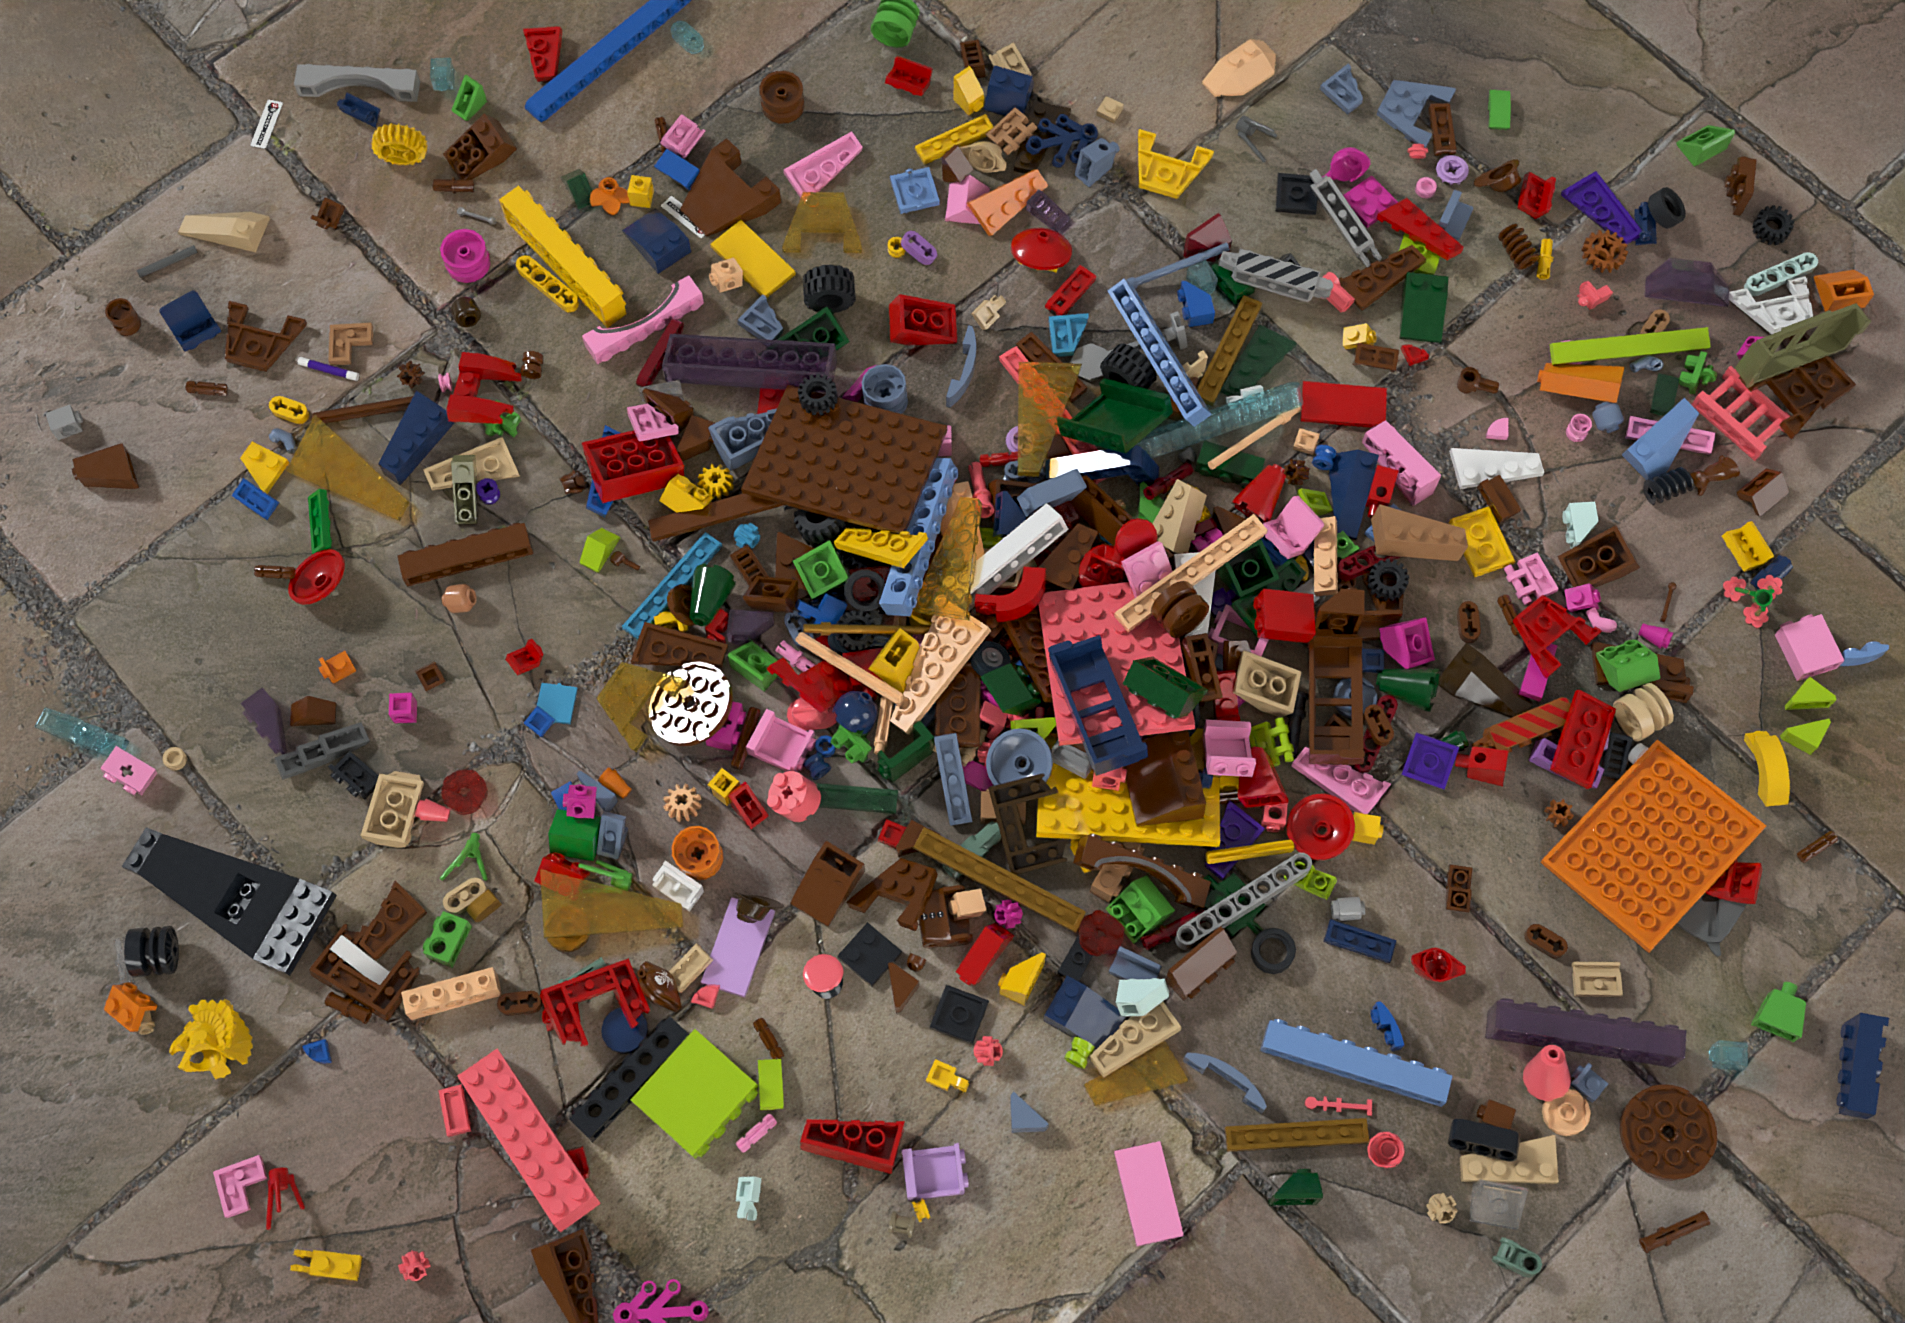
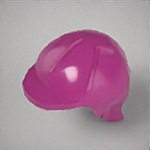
M1346 147L1333 155L1330 170L1324 176H1330L1332 180L1337 179L1342 182L1350 180V182H1353L1368 170L1371 162L1369 157L1359 149Z

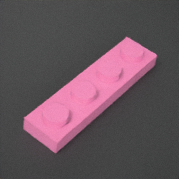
M1630 416L1625 438L1638 440L1658 421ZM1691 428L1680 449L1710 455L1712 453L1715 433Z

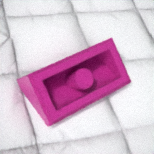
M874 366L867 368L842 396V399L858 403L863 397V376Z

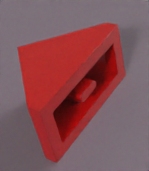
M747 782L742 783L727 795L731 807L750 829H753L769 816Z

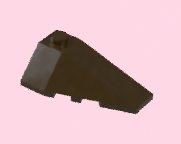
M1468 643L1457 653L1439 678L1438 686L1458 699L1464 698L1474 702L1475 705L1494 709L1495 712L1511 718L1527 712L1534 704L1529 698L1519 695L1520 689L1483 654Z

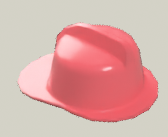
M801 697L792 702L787 711L789 723L805 731L810 729H826L837 723L835 719L837 715L835 712H832L834 706L820 713Z

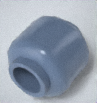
M1604 402L1595 406L1596 410L1593 411L1592 416L1598 430H1606L1607 433H1611L1620 429L1618 425L1623 423L1624 417L1617 403Z

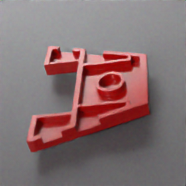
M1542 595L1512 621L1543 676L1547 679L1562 665L1546 649L1569 629L1586 645L1602 631L1596 626L1594 628L1585 624L1586 620L1581 617L1575 618L1566 612V608Z
M822 635L815 639L830 649L828 635ZM784 657L770 664L767 668L768 672L772 675L775 673L783 679L782 683L787 687L791 685L800 692L799 696L820 713L834 706L843 694L853 691L846 673L824 659L797 675Z

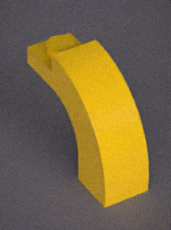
M1767 731L1745 733L1744 741L1754 754L1758 765V796L1766 807L1788 804L1790 793L1789 770L1780 740L1776 735L1770 736Z

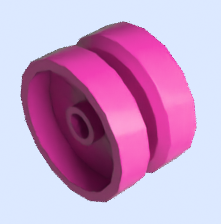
M460 229L451 232L442 241L440 247L441 257L450 277L458 282L470 283L483 278L488 272L491 265L490 255L485 241L480 234L474 230Z

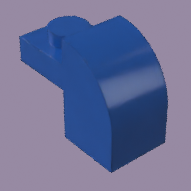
M825 593L818 608L800 599L797 600L794 607L799 610L798 614L807 619H810L811 616L813 617L810 624H821V622L836 624L843 615L847 604Z

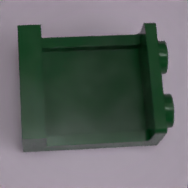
M921 721L913 725L914 742L891 759L882 750L877 753L878 771L884 779L888 778L892 783L934 752V736Z

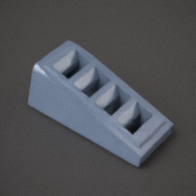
M578 771L577 776L580 783L585 786L597 787V804L603 811L610 812L618 802L616 795L584 772Z

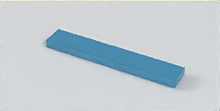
M705 532L622 625V629L638 640L644 622L655 624L654 616L666 612L669 608L667 602L668 592L679 584L689 586L693 581L695 568L700 564H708L723 547L722 543Z

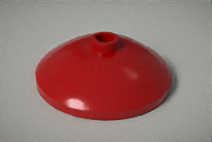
M1037 227L1018 233L1011 242V253L1018 262L1027 267L1037 270H1053L1066 265L1070 261L1072 246L1057 231Z
M326 549L316 552L305 559L295 570V578L290 579L288 593L291 599L298 604L308 605L319 602L330 595L343 578L345 570L343 556L336 550Z
M1314 794L1300 800L1291 810L1287 820V835L1289 840L1293 841L1295 850L1309 855L1313 860H1328L1340 855L1349 847L1355 834V820L1350 808L1341 799L1329 794ZM1322 828L1327 829L1325 834H1320L1319 830Z

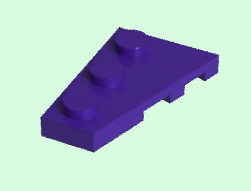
M1229 800L1220 824V846L1211 847L1210 851L1252 845L1265 828ZM1239 860L1208 864L1206 861L1205 867L1223 880Z

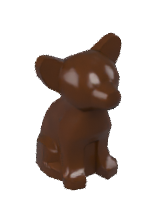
M1721 455L1718 462L1709 465L1704 471L1692 472L1690 475L1694 486L1698 488L1697 495L1702 496L1709 482L1736 478L1739 476L1740 471L1734 460Z

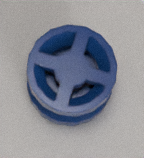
M1318 445L1315 450L1316 456L1312 461L1313 466L1321 470H1331L1334 464L1332 460L1337 453L1336 450L1327 445Z

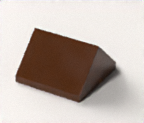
M756 576L743 595V600L751 609L793 613L798 580Z

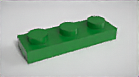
M320 488L308 496L312 554L330 549L332 545L327 490Z

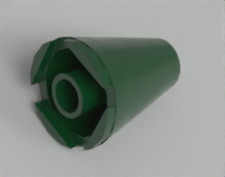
M700 564L693 572L690 618L698 626L709 625L735 588L736 581L734 582L733 580L734 575L719 565L714 564L712 568L706 567L707 564Z
M1384 669L1382 673H1378L1376 686H1379L1381 692L1421 710L1431 712L1434 703H1430V701L1437 694L1440 677L1439 669Z

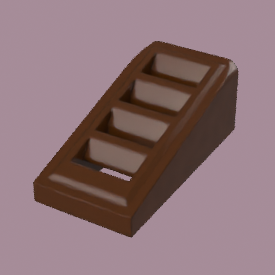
M979 40L961 42L960 49L964 69L970 66L976 78L985 77V63Z
M748 545L730 555L732 564L749 587L756 576L769 577ZM751 562L753 563L748 568L743 569L744 566L748 565ZM758 570L757 573L753 574L750 577L748 576L753 571Z

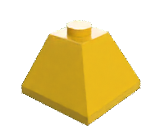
M1041 952L1011 967L1007 974L1003 973L998 982L1000 994L1025 1006L1045 965L1046 954Z

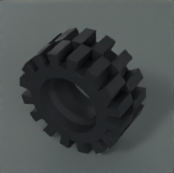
M1772 205L1770 208L1766 206L1764 210L1762 209L1752 225V228H1754L1753 234L1758 233L1756 238H1762V243L1768 241L1767 245H1772L1773 242L1774 245H1778L1779 242L1783 243L1794 227V220H1791L1793 216L1792 214L1787 215V209L1782 211L1781 206L1776 209L1775 205ZM1766 221L1777 223L1780 226V230L1770 228Z
M813 374L810 375V380L804 378V384L800 383L798 388V396L803 410L805 409L807 413L812 411V415H816L817 412H819V415H823V411L829 413V408L834 409L835 404L838 402L835 382L831 378L828 379L827 375H823L821 378L820 374H816V378H813ZM818 390L826 392V395L819 399L810 397L813 392Z
M1382 559L1378 564L1375 563L1370 571L1367 581L1369 582L1368 588H1372V595L1377 594V599H1380L1381 596L1384 597L1383 601H1387L1388 598H1390V601H1394L1395 597L1399 599L1408 586L1407 568L1403 569L1404 565L1402 563L1397 565V560L1395 559L1393 563L1390 562V559H1386L1385 562ZM1383 574H1391L1396 578L1397 583L1392 587L1385 586L1381 583L1380 577Z
M854 610L842 615L836 624L850 625L853 622H857L861 625H874L873 622L875 621L869 617L868 613L865 614L863 611ZM836 633L837 636H835L839 640V644L844 646L845 649L857 651L867 648L874 641L873 639L876 637V634H863L860 639H853L846 633Z

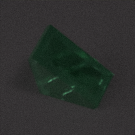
M577 169L562 176L561 180L578 210L590 205L592 188L585 173Z

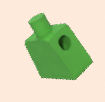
M1784 982L1781 991L1778 989L1770 991L1766 995L1751 1025L1792 1042L1801 1038L1806 1002L1795 997L1798 986L1791 982Z

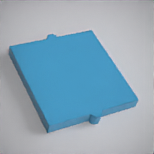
M541 683L537 706L556 719L554 723L571 725L578 688L564 686L561 683L557 685Z

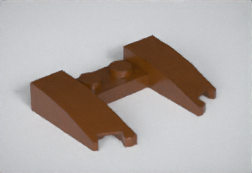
M344 924L310 967L311 976L330 988L331 986L335 987L372 1010L373 1014L388 1022L403 1000L401 992L411 988L420 973V968L413 969L408 961L412 958L410 951L406 950L380 985L347 966L348 963L330 950L341 935L359 948V942L368 926L362 925L361 932L348 931V924Z

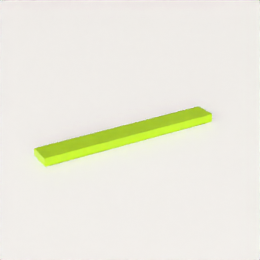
M1708 327L1549 344L1552 365L1711 348Z

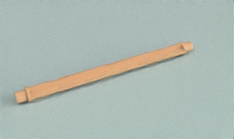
M894 616L893 625L906 626L907 616ZM884 696L881 697L874 741V753L876 755L881 750L884 753L887 747L894 704Z

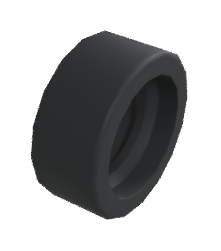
M1668 187L1662 188L1649 197L1648 206L1652 217L1663 228H1672L1685 219L1686 211L1684 204L1678 194Z
M868 569L852 573L847 578L844 586V595L847 602L853 608L860 611L877 609L880 606L879 602L885 587L884 579L878 573ZM860 578H871L878 586L877 597L870 603H861L854 598L852 588L854 583Z
M1269 928L1260 932L1251 947L1252 961L1258 969L1269 974L1282 973L1288 969L1296 954L1295 942L1290 934L1278 928ZM1276 938L1284 943L1287 954L1282 962L1271 964L1261 957L1260 946L1266 939Z

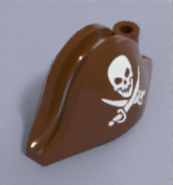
M645 961L637 972L643 994L650 1002L673 1012H678L682 1006L675 978L669 971Z

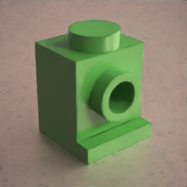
M1344 531L1337 533L1338 565L1342 559L1358 553L1360 549L1357 545L1355 546Z

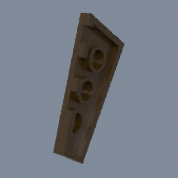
M1032 100L1028 115L1029 123L1026 127L1033 122L1037 129L1032 134L1033 136L1040 137L1042 140L1056 137L1055 134L1049 131L1041 132L1038 129L1040 120L1047 118L1052 124L1056 125V119L1060 114L1070 116L1071 108ZM1026 138L1020 144L1014 164V171L1026 174L1037 169L1045 157L1048 148L1042 149L1038 154H1030L1026 149V143L1029 140Z

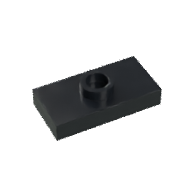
M1079 933L1057 974L1064 978L1069 976L1079 982L1098 949L1099 943Z

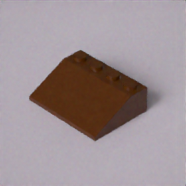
M1188 730L1160 733L1142 740L1147 745L1148 757L1123 767V769H1127L1126 784L1136 827L1204 819L1206 800Z

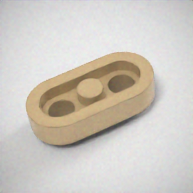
M471 878L448 892L443 899V906L452 915L461 914L466 911L467 907L477 897L487 890V887L481 879ZM479 888L477 894H472L473 889ZM455 901H460L459 906L453 907L452 905Z

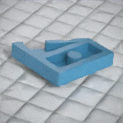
M1088 313L1049 316L1052 352L1057 357L1074 355L1087 325Z

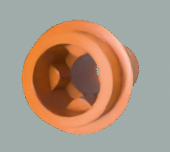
M610 767L598 779L601 785L622 799L632 790L616 769L612 770Z

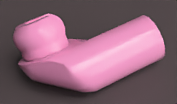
M1596 608L1586 611L1593 628L1596 626L1605 633H1611L1616 630L1617 623L1614 620L1600 617Z

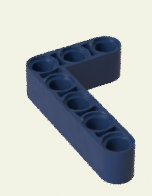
M1135 445L1126 454L1106 449L1048 459L1045 462L1044 481L1078 468L1082 477L1087 475L1091 480L1129 475L1139 487L1143 481L1150 486L1159 477V466L1142 447Z

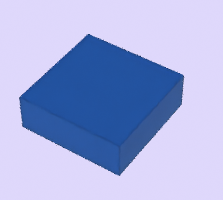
M536 706L524 724L540 737H543L556 719L541 707Z

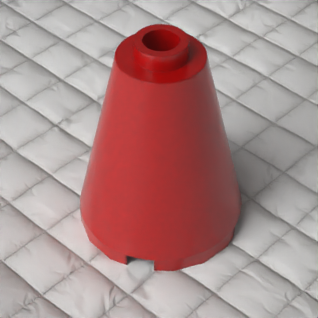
M1277 464L1273 466L1268 465L1233 499L1231 504H1235L1234 507L1248 518L1254 514L1260 519L1262 524L1270 521L1286 479L1285 470Z

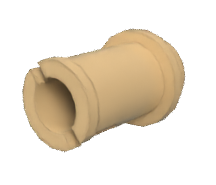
M150 1010L145 1011L138 1030L139 1034L142 1035L154 1031L155 1022L152 1021Z

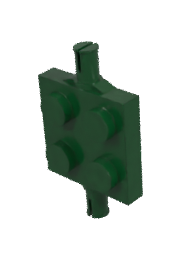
M1234 872L1225 881L1217 883L1208 874L1204 879L1211 882V892L1206 898L1204 909L1208 910L1246 885ZM1238 898L1241 905L1246 906L1250 904L1247 898ZM1261 904L1224 929L1233 937L1241 929L1248 926L1257 936L1264 929L1254 919L1265 907V904ZM1219 910V914L1222 917L1227 918L1231 916L1228 910Z

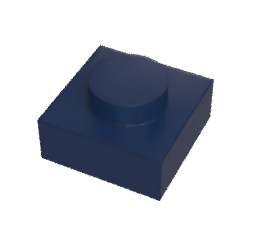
M1362 648V672L1382 673L1384 670V650Z

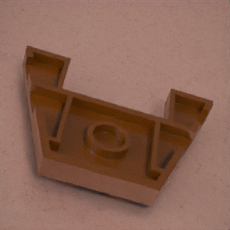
M229 301L225 359L228 363L267 372L306 327L307 322L305 319L287 315L280 333L243 325L249 310L248 306Z
M1801 366L1754 383V385L1747 388L1752 392L1764 385H1768L1793 414V416L1783 420L1779 425L1791 440L1794 439L1827 398V395ZM1740 376L1739 379L1746 386V383Z
M900 858L852 896L846 903L849 908L862 913L868 910L878 896L907 905L897 919V922L901 927L916 931L919 926L917 922L919 916L923 915L925 910V900L930 897L938 874L934 868Z

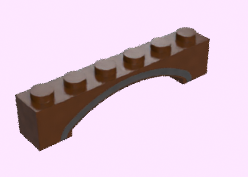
M1090 833L1087 836L1080 837L1073 864L1091 871L1100 870L1103 865L1107 864L1125 865L1142 870L1162 882L1176 897V903L1192 909L1204 908L1211 882L1205 880L1203 875L1195 872L1189 874L1184 872V868L1178 865L1168 866L1163 864L1164 860L1160 858H1147L1143 856V852L1135 849H1130L1129 851L1124 849L1123 845L1118 842L1110 841L1108 843L1103 841V837L1097 834Z

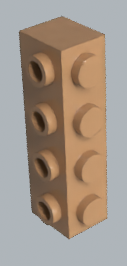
M1118 842L1123 845L1124 849L1129 851L1130 849H1135L1143 852L1145 849L1142 847L1143 843ZM1117 864L1103 865L1091 885L1090 893L1110 903L1113 896L1117 898L1123 888V885L1120 883L1123 878L1128 879L1134 868Z

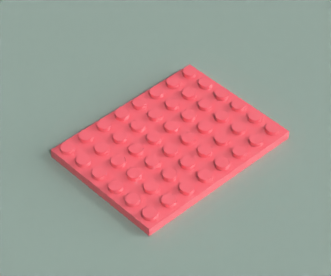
M1129 582L1045 592L1038 604L1059 746L1083 742L1051 667L1048 648L1064 641H1071L1074 644L1098 635L1101 636L1102 648L1140 736L1195 729L1193 710L1188 716L1177 719L1172 718L1165 713L1166 710L1147 703L1146 698L1132 694L1128 691L1129 688L1123 685L1133 660L1152 656L1186 676L1179 638L1171 637L1164 629L1163 624H1160L1153 615L1129 632L1115 618L1114 613L1135 599ZM1104 682L1071 693L1077 711L1111 700ZM1115 707L1081 719L1088 737L1122 726Z

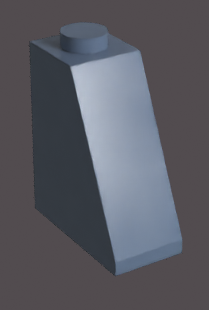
M1077 468L1028 488L1017 497V500L1025 516L1028 517L1032 516L1046 503L1053 509L1064 507L1087 486Z

